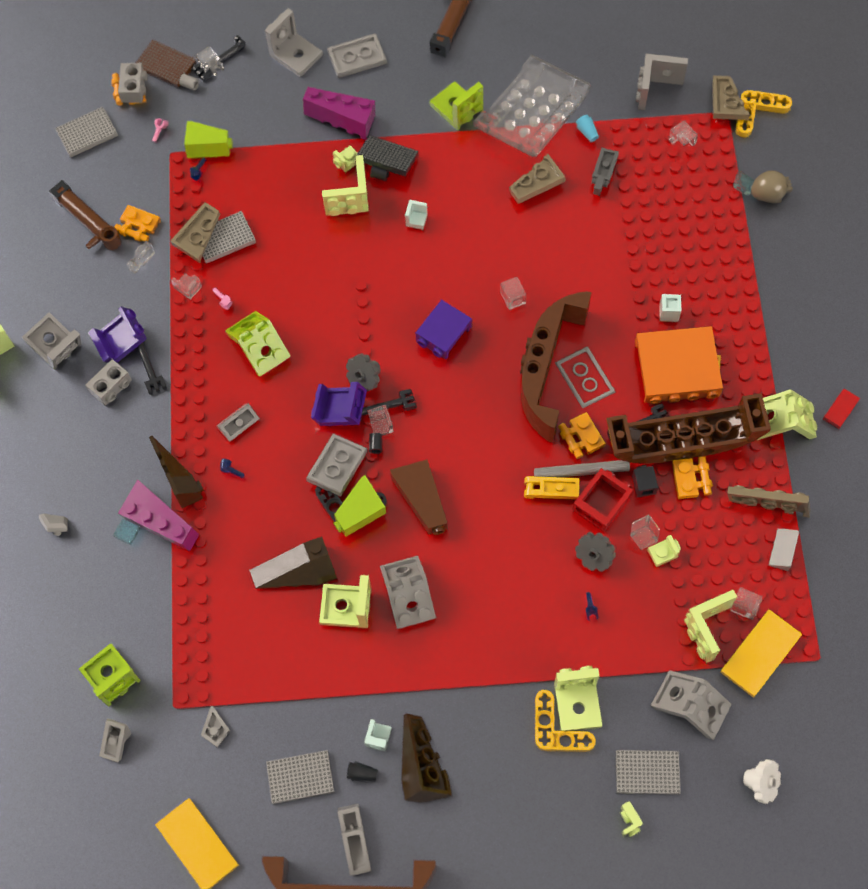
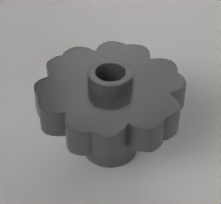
M362 353L348 360L346 369L349 372H347L346 376L350 384L351 382H359L367 392L378 386L380 382L378 375L381 371L378 362L370 360L369 355Z
M588 532L579 539V544L575 547L577 558L581 559L582 565L591 571L596 568L599 571L608 569L613 563L612 560L616 557L615 547L610 543L609 538L601 533L594 535Z

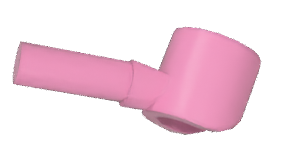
M158 118L155 120L157 128L152 139L153 142L157 141L161 130L168 127V121L164 120L161 125L162 119Z
M214 288L213 292L221 299L219 302L220 306L228 310L232 305L230 297L228 295L224 296L218 289Z

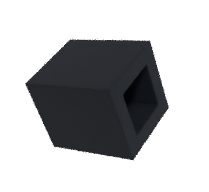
M641 465L634 469L632 479L637 498L655 495L658 490V484L653 466Z

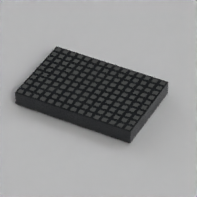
M369 135L356 156L363 155L365 164L406 176L418 157L419 151Z

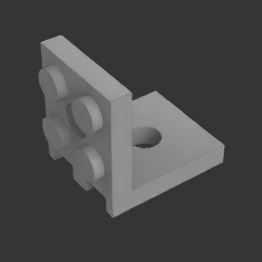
M289 8L281 13L265 30L270 56L299 77L323 56V52L297 34L294 13ZM297 53L303 54L299 58L295 57Z
M646 54L644 67H640L636 102H639V110H645L650 81L683 85L688 58Z
M50 312L22 336V339L54 370L61 361L66 360L71 355L70 353L76 347L81 346L80 334L75 329L70 333ZM52 334L55 339L53 342L47 343L44 341V336Z
M418 556L380 566L397 629L436 618L426 575ZM411 601L417 602L414 608H408L407 604Z
M670 670L651 704L655 710L686 718L704 736L714 740L732 705L705 679Z

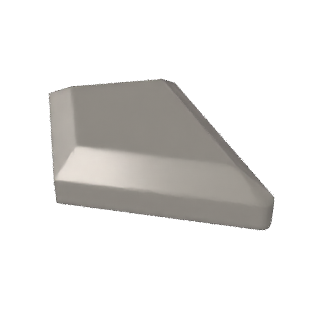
M50 514L39 515V520L47 532H54V535L59 536L62 532L67 531L68 518Z
M211 706L201 736L218 748L230 730L215 708Z

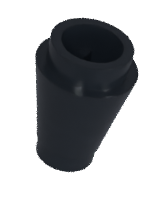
M357 761L349 762L346 779H351V782L376 781L378 769Z

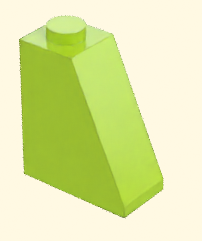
M187 121L184 142L187 158L230 156V149H233V140L229 138L227 130Z
M365 475L361 477L334 514L336 520L334 525L339 533H344L345 537L386 514L383 502Z

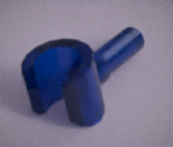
M202 158L196 167L190 168V177L196 181L202 176L200 169L206 161L205 158Z
M221 460L220 470L222 472H230L244 478V473L231 467L232 462L230 460Z
M587 592L588 607L586 608V617L590 621V615H596L597 619L599 615L597 607L592 602L591 593Z

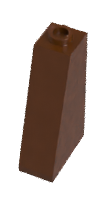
M428 460L391 469L392 481L428 534L439 535L448 529V524Z

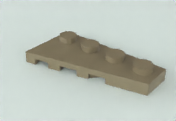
M740 485L728 487L727 494L731 502L756 506L759 503L765 509L773 510L778 507L785 510V513L793 514L794 511L803 513V517L810 518L809 496L803 493L788 494L781 490L772 492L762 488L746 489Z

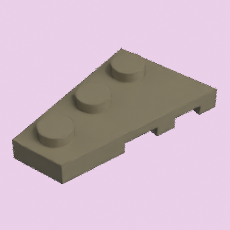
M713 76V119L749 120L748 110H745L744 102L739 98L738 90L731 76Z
M547 153L539 164L536 163L528 174L521 176L509 189L519 204L566 182L564 174Z
M205 202L171 239V244L200 263L219 219V211Z

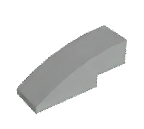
M359 804L338 808V816L350 876L370 872L371 866Z

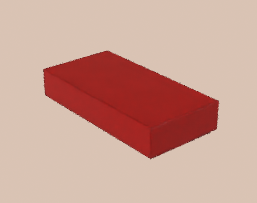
M843 388L823 420L840 429L860 398Z

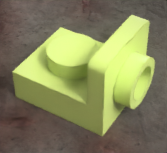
M348 146L340 153L335 150L333 152V162L337 168H341L346 173L356 165L357 152L351 146Z
M669 535L666 540L648 547L647 550L655 566L658 567L678 558L681 548L676 539L673 540L672 536Z
M628 801L621 806L622 812H620L625 823L631 824L630 827L622 831L623 837L627 834L630 837L641 831L639 827L643 824L632 804Z

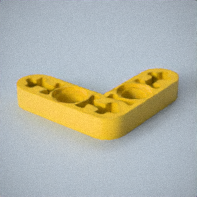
M744 91L740 99L743 100L744 108L750 112L751 116H749V120H737V135L742 138L751 135L755 110L784 114L790 111L792 105L791 98L786 95L766 92ZM767 99L770 101V104L765 105L761 100ZM744 123H747L746 131L742 128Z
M548 690L539 691L535 699V744L537 748L542 751H591L596 742L592 733L586 731H554V696ZM546 695L547 699H550V701H547L546 710L538 711V708L543 709V702L539 701V699ZM541 715L549 716L551 721L548 725L543 726L539 723ZM538 729H551V732L547 731L546 738L550 740V742H547V746H543V743L539 742L543 737V731L538 732ZM562 736H568L571 739V744L568 747L560 744L559 739ZM574 736H578L577 740L581 741L586 736L589 741H592L588 747H584V743H577V747H573L575 743Z

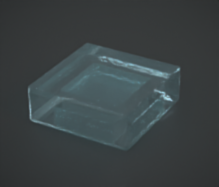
M740 171L736 175L733 187L748 196L751 193L754 179Z
M122 519L113 536L132 545L141 528Z

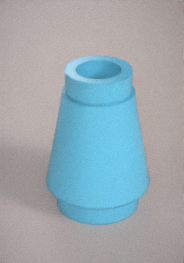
M584 115L576 121L577 128L590 142L599 138L592 117Z

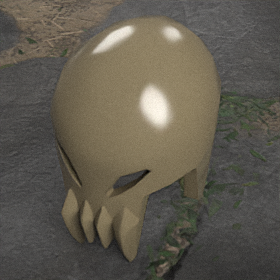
M771 170L762 173L754 180L751 186V194L759 201L780 203L782 202L781 198L787 192L791 193L793 187H791L792 183H790L789 177H785L778 171Z

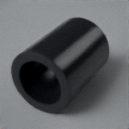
M372 166L370 177L386 182L389 171Z
M381 433L369 434L370 453L379 454L383 452Z

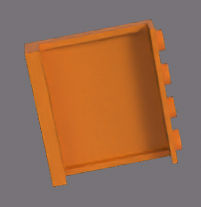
M712 326L636 334L635 346L639 352L645 390L644 403L678 402L683 399L694 401L704 397L714 399L721 395L723 385Z

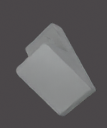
M111 719L106 720L100 757L119 762L122 759L125 741L131 735L127 724Z

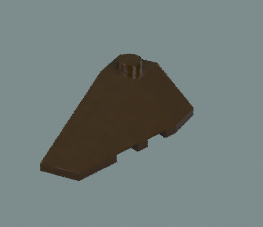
M150 436L149 439L180 506L184 508L203 499L201 492L204 489L200 481L195 482L193 476L153 436Z
M322 536L305 542L249 570L256 589L280 588L282 586L300 587L301 585L319 586L337 579Z
M408 713L404 714L401 773L405 801L423 803L451 797L452 792L446 770H442L438 762L440 758L438 752L434 753L430 744L432 738L422 716Z

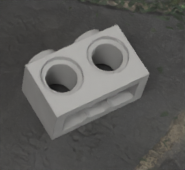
M121 63L118 94L122 103L143 102V95H146L144 81H147V71L144 70L142 63Z
M112 359L85 386L95 398L106 406L116 398L122 389L128 387L132 379L129 373ZM116 375H120L119 378L113 379ZM107 388L104 392H100L101 389Z

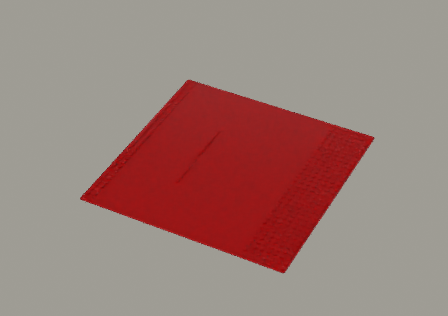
M713 113L593 121L599 138L593 142H590L581 133L576 123L377 137L419 151L418 157L406 176L389 171L386 182L370 177L372 166L364 163L369 211L357 212L355 214H339L337 216H326L322 190L358 187L356 165L346 173L341 168H337L333 162V152L337 150L340 153L348 146H351L358 153L366 141L362 138L237 147L230 149V156L187 158L186 151L170 153V241L205 202L219 211L218 221L242 211L256 240V243L209 263L205 262L203 256L200 263L170 242L171 455L193 476L195 482L200 481L204 489L201 492L203 499L182 508L171 488V509L199 533L190 551L172 543V698L175 709L555 681L556 673H560L562 669L570 668L572 671H578L581 667L592 666L593 669L598 668L599 678L668 673L669 670L681 672L721 669L768 610H771L802 634L780 664L815 662L820 659L800 533L790 569L786 571L768 566L777 529L799 531L796 511L793 514L785 513V510L778 507L769 510L762 507L759 503L756 506L731 502L727 494L728 487L736 485L744 486L746 489L762 488L772 492L781 490L785 493L793 494L783 433L755 440L729 451L704 456L706 463L709 464L710 470L708 474L713 485L711 487L712 494L707 496L704 495V490L700 489L698 490V497L678 499L672 466L673 461L651 464L630 463L629 471L613 472L615 478L621 482L625 481L631 486L633 493L605 532L572 510L576 499H528L524 497V490H526L524 478L528 476L534 477L535 468L620 460L614 456L612 444L607 435V417L626 415L628 423L652 415L651 408L663 403L664 408L659 412L667 410L668 414L664 416L667 417L738 406L742 396L762 393V397L765 398L776 394L730 119H713ZM606 148L619 152V156L610 183L607 187L602 188L599 196L593 194L595 184H592V175L601 149ZM548 153L564 174L566 182L518 204L510 193L509 187L521 176L528 174L536 163L539 164ZM409 200L427 203L428 215L423 230L406 226L405 213ZM214 288L218 289L224 296L228 295L230 297L232 305L228 310L220 306L219 302L221 299L213 292ZM578 292H592L585 325L562 321L539 404L540 406L559 410L554 440L549 442L531 426L522 407V373H520L522 366L521 360L526 352L528 337L532 338L534 328L541 315L557 300ZM662 294L681 295V314L678 322L660 321L659 305ZM441 299L472 318V328L469 332L465 331L449 351L447 359L439 358L427 347L423 348L418 345L415 334ZM254 311L259 312L270 320L291 356L260 377L255 372L240 345L228 337L225 330ZM712 326L717 355H721L720 374L723 385L721 395L714 399L704 397L694 401L683 399L678 402L644 403L645 390L639 352L635 346L636 334ZM269 346L262 347L261 354H268ZM588 346L614 388L615 393L582 408L555 362ZM587 352L561 363L562 368L584 403L610 391ZM360 353L369 355L370 360L378 362L381 368L378 375L380 382L376 388L366 392L363 407L400 398L399 391L407 389L412 390L413 394L410 396H414L415 401L413 402L417 404V408L404 411L401 405L362 415L359 425L320 426L311 418L318 385L324 384L327 388L350 387L346 376L347 372H349L346 369V364L350 358ZM579 362L585 363L588 367L587 374L582 377L576 376L573 372L574 365ZM577 365L575 371L577 374H584L586 368L583 365ZM594 378L597 381L596 390L593 392L585 391L582 387L584 379ZM587 380L584 386L586 389L591 390L595 387V382ZM249 403L260 419L229 442L217 428V425L244 404ZM774 411L768 414V420L774 417ZM587 412L606 444L605 447L590 454H587L586 450L582 449L583 456L577 459L574 453L570 452V446L567 441L561 437V431L558 426L565 423L567 428H572L569 423L570 420ZM333 434L367 448L365 457L342 496L338 495L341 501L344 502L364 475L375 492L383 493L387 499L386 514L346 537L343 532L339 533L334 522L317 499L315 493L317 486L306 481V477ZM369 434H382V453L373 454L369 452ZM573 435L574 440L580 442L577 435ZM699 457L692 458L693 465H699ZM428 460L448 524V529L439 535L428 534L392 481L391 469ZM641 465L653 466L658 484L657 493L637 498L632 479L633 470ZM695 473L696 482L702 481L701 474ZM596 474L560 478H579L580 496ZM601 479L584 502L607 517L623 494ZM534 485V489L540 490V485ZM322 489L321 493L325 495L328 501L330 499L328 492ZM333 503L330 505L329 510L336 512L340 505ZM588 532L594 535L597 533L603 534L609 538L610 543L615 547L616 557L612 560V565L604 571H599L597 568L593 571L582 565V560L576 556L575 547L579 544V539ZM671 535L673 540L676 539L681 548L678 558L656 567L647 549L666 540L667 536ZM322 536L337 579L325 584L359 586L360 575L369 576L372 592L370 594L368 628L320 625L323 584L319 586L301 585L300 587L282 586L280 588L256 589L249 570L305 542ZM418 556L426 575L436 618L397 629L380 566ZM734 590L737 598L731 608L704 619L720 649L715 659L706 663L705 659H701L697 652L698 646L695 640L692 641L687 632L688 627L684 619L687 618L686 615L689 613V609ZM339 601L336 605L338 610H344L347 607L345 601ZM411 601L407 604V607L414 608L417 602Z

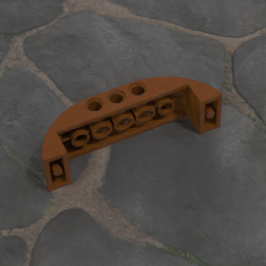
M578 292L557 300L541 315L534 328L532 338L528 337L526 352L523 354L520 373H522V407L531 426L549 442L554 440L559 410L540 406L539 404L562 321L585 325L592 292Z
M762 393L742 396L738 406L631 423H628L626 415L606 418L614 456L622 461L637 464L662 463L729 451L751 443L771 430Z
M262 856L265 872L276 889H426L436 872V861L414 860L413 887L287 884L289 861L285 857Z

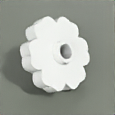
M766 759L765 761H760L756 768L746 770L744 774L745 786H748L749 789L755 792V799L760 803L768 804L769 801L773 802L778 794L777 788L780 786L781 773L778 771V764L773 760Z

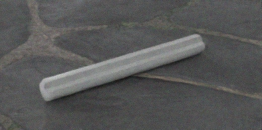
M618 460L535 468L534 477L560 478L597 474L601 468L612 473L630 470V463Z

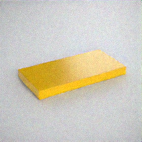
M768 610L720 672L754 698L802 634L771 610Z
M190 798L155 824L201 889H211L239 866Z

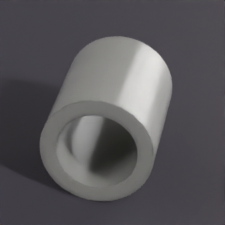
M182 74L179 84L195 91L199 85V79Z

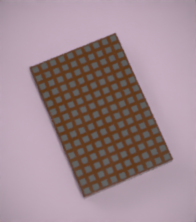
M155 40L150 42L136 61V63H142L147 74L177 88L180 87L179 81L182 74L188 75L197 63L196 59Z

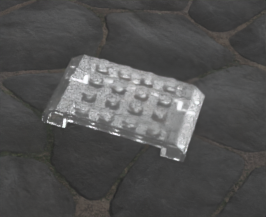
M531 55L522 65V71L487 111L483 110L473 121V126L532 157L538 156L584 101L590 90L591 83Z

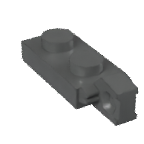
M606 148L601 149L592 175V184H595L593 194L600 196L602 188L607 187L610 183L619 152Z

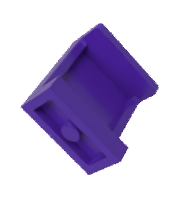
M441 299L415 332L416 341L421 347L430 349L435 356L447 359L449 351L465 331L469 332L472 328V318Z
M119 307L118 309L121 314L101 330L93 328L88 332L103 362L108 363L113 359L118 363L147 339L143 333L144 328L138 323L135 312L130 308Z
M351 382L350 387L327 388L324 384H319L315 394L316 398L311 411V418L320 426L359 425L367 390L359 382Z

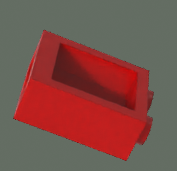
M601 468L576 499L572 510L605 532L631 498L633 489H631L627 482H621L615 478L611 471H605ZM601 479L623 494L607 517L584 502Z

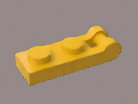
M533 476L524 478V484L526 485V490H524L525 498L577 499L579 497V478ZM534 485H540V490L534 489Z

